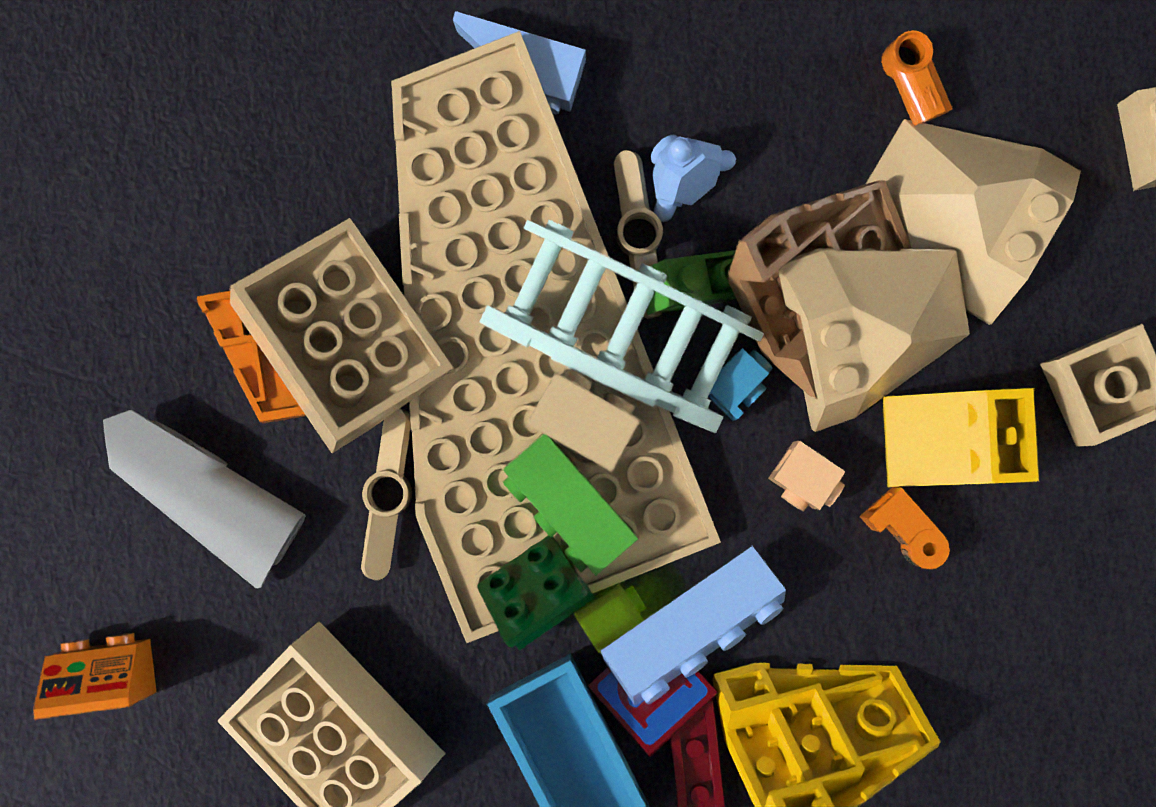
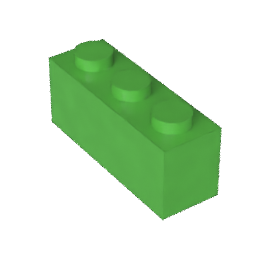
M544 433L541 434L503 468V471L508 476L503 481V484L520 503L528 498L539 511L533 518L551 538L558 533L569 545L564 553L580 572L589 568L597 576L638 540L631 528L550 436Z

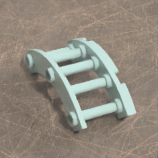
M527 220L524 229L545 240L514 306L508 305L506 312H502L487 305L480 323L526 347L531 346L551 356L552 360L652 407L654 405L673 412L675 417L716 433L723 416L708 409L711 402L708 396L739 332L757 341H761L764 333L748 325L752 317L726 305L722 313L665 285L667 275L656 269L641 264L639 271H636L571 240L574 231L556 222L548 220L544 228ZM563 247L588 259V262L557 328L551 327L549 333H546L531 325L534 317L530 314ZM607 268L638 284L606 351L600 350L598 357H595L574 347L577 341L574 334ZM657 292L685 307L654 372H648L646 378L642 379L623 370L626 361L622 359L654 293ZM703 314L721 323L722 326L691 390L686 389L683 396L671 391L674 384L670 380Z

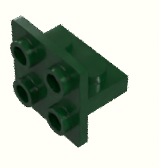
M549 535L532 545L499 570L493 572L477 585V589L503 641L508 647L516 646L519 650L595 598L589 586L568 561L554 537L551 538Z

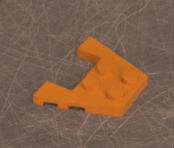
M230 291L197 296L198 305L214 330L213 333L220 347L224 349L234 369L233 372L259 422L269 423L306 416L252 335L247 334L246 326L230 304Z

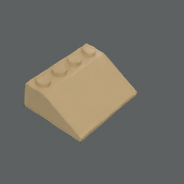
M350 218L231 285V306L331 453H334L375 427L453 370L449 360Z
M320 621L292 643L218 720L219 724L298 807H394L423 781L445 755V752Z

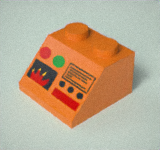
M125 633L106 637V645L90 647L89 639L60 643L61 651L47 655L44 658L33 709L34 719L130 707L155 694L157 691L150 639L135 641L134 633Z

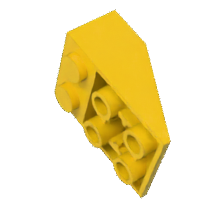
M1033 388L883 397L887 487L1039 481Z

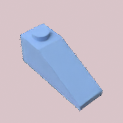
M456 11L453 18L456 31L474 48L520 31ZM520 31L552 114H558L560 108L571 111L586 62L585 49Z

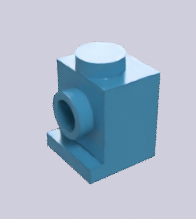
M742 348L721 369L708 398L732 421L737 420L743 414L737 406L743 402L749 407L766 390L761 381L773 368L757 351L752 350L748 354Z

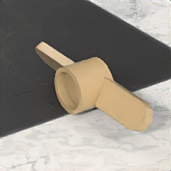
M622 151L614 161L622 218L617 229V242L620 249L629 256L631 269L639 271L641 264L651 266L658 263L656 250L663 235V226L659 217L649 210L640 156L632 151ZM633 219L647 220L654 226L656 238L646 248H634L624 239L623 229L625 225ZM633 281L634 290H635V288H636V286H637L638 283ZM645 311L643 317L652 319L660 316L662 313L647 315Z
M398 409L384 419L376 473L367 479L362 491L364 504L369 510L361 569L366 577L373 580H381L389 573L398 514L409 506L412 499L411 485L407 478L403 476L411 428L410 414L404 409ZM384 477L396 479L403 488V499L400 505L393 510H383L373 501V486L379 479Z

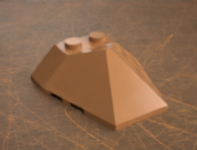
M877 180L773 214L738 243L727 280L742 312L752 317L748 325L764 333L761 341L756 340L760 351L811 397H817L801 316L785 305L778 270L793 257L819 248H833L843 251H860V249L899 251L900 249H912L885 180Z

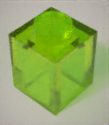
M618 583L596 595L593 600L574 612V616L598 653H601L602 649L642 623L644 619L640 613L647 609L633 585L625 590L621 583Z

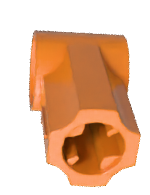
M912 30L898 36L885 49L882 55V66L886 74L894 79L913 125L916 126L951 111L952 106L932 61V42L922 32ZM899 47H906L913 52L915 65H908L901 60Z

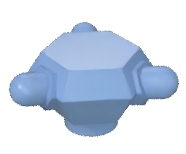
M669 135L663 138L655 146L651 154V161L655 164L652 175L656 193L655 197L657 199L654 213L661 222H666L673 217L677 206L681 207L682 204L693 205L716 185L720 171H727L734 167L736 163L735 155L728 150L722 151L719 145L700 140L678 137L676 135Z

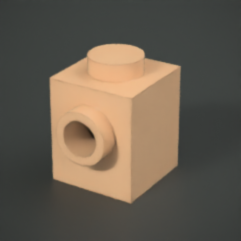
M794 441L768 479L785 490L781 496L784 500L804 512L807 506L820 510L824 504L830 507L844 488V484L840 482V479L845 471L801 441Z

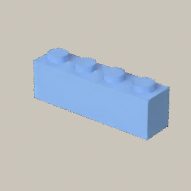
M752 546L602 649L603 660L635 706L643 700L650 704L662 697L670 689L667 683L681 673L685 677H689L703 668L708 662L706 656L719 647L726 651L739 643L746 635L743 630L758 620L763 625L776 617L783 610L780 604L784 602L786 589Z

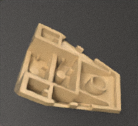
M904 119L866 184L877 180H885L912 249H953L957 252L966 311L990 325L1030 277L1074 201L1081 171L1042 148L925 123L914 126L911 120Z
M819 248L793 257L778 270L785 305L801 316L817 397H811L804 391L811 429L814 432L856 418L970 335L957 252L953 249H900L899 251L860 249V251H843L833 248Z

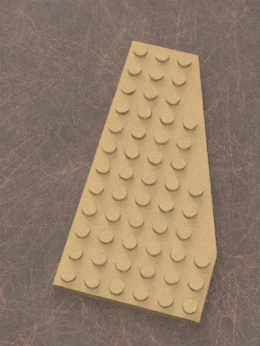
M515 32L391 81L404 297L453 366L451 372L409 401L413 442L416 518L466 643L498 631L477 589V585L493 572L525 552L532 545L548 536L533 518L539 512L528 498L520 503L503 484V481L508 477L503 468L543 434L541 431L528 425L527 422L555 373L564 377L568 369L593 383L589 390L592 394L604 400L609 392L635 406L631 416L640 420L612 471L553 439L638 538L637 541L597 576L589 568L580 572L567 557L568 561L589 586L592 593L721 543L670 411L656 405L652 407L552 360L551 356L531 346L526 347L480 323L487 305L502 312H506L508 305L514 306L545 240L524 229L527 220L544 228L548 220L556 222L574 231L571 238L572 241L609 258L521 32ZM563 247L561 248L530 315L534 317L531 322L532 326L546 333H549L551 327L557 328L588 259ZM607 268L574 334V337L577 338L574 347L595 357H598L600 350L606 351L627 307V302L615 272ZM636 330L622 359L626 361L623 370L645 379L648 372L653 373L654 371L638 330ZM558 533L553 536L564 552L569 545Z

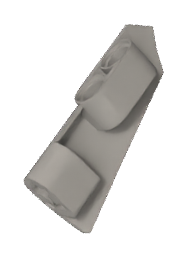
M128 410L104 419L103 425L109 468L257 589L261 588L272 566L277 565L283 558L301 528L306 515L226 467L227 463L205 448L159 422L148 420L134 410Z

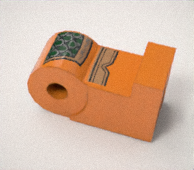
M890 488L859 516L873 531L882 532L887 528L901 544L902 554L905 559L915 566L925 569H936L943 565L948 558L950 549L947 539L902 488Z

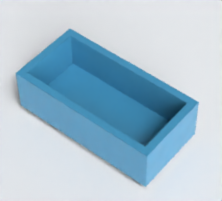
M571 654L490 696L487 705L540 807H650Z

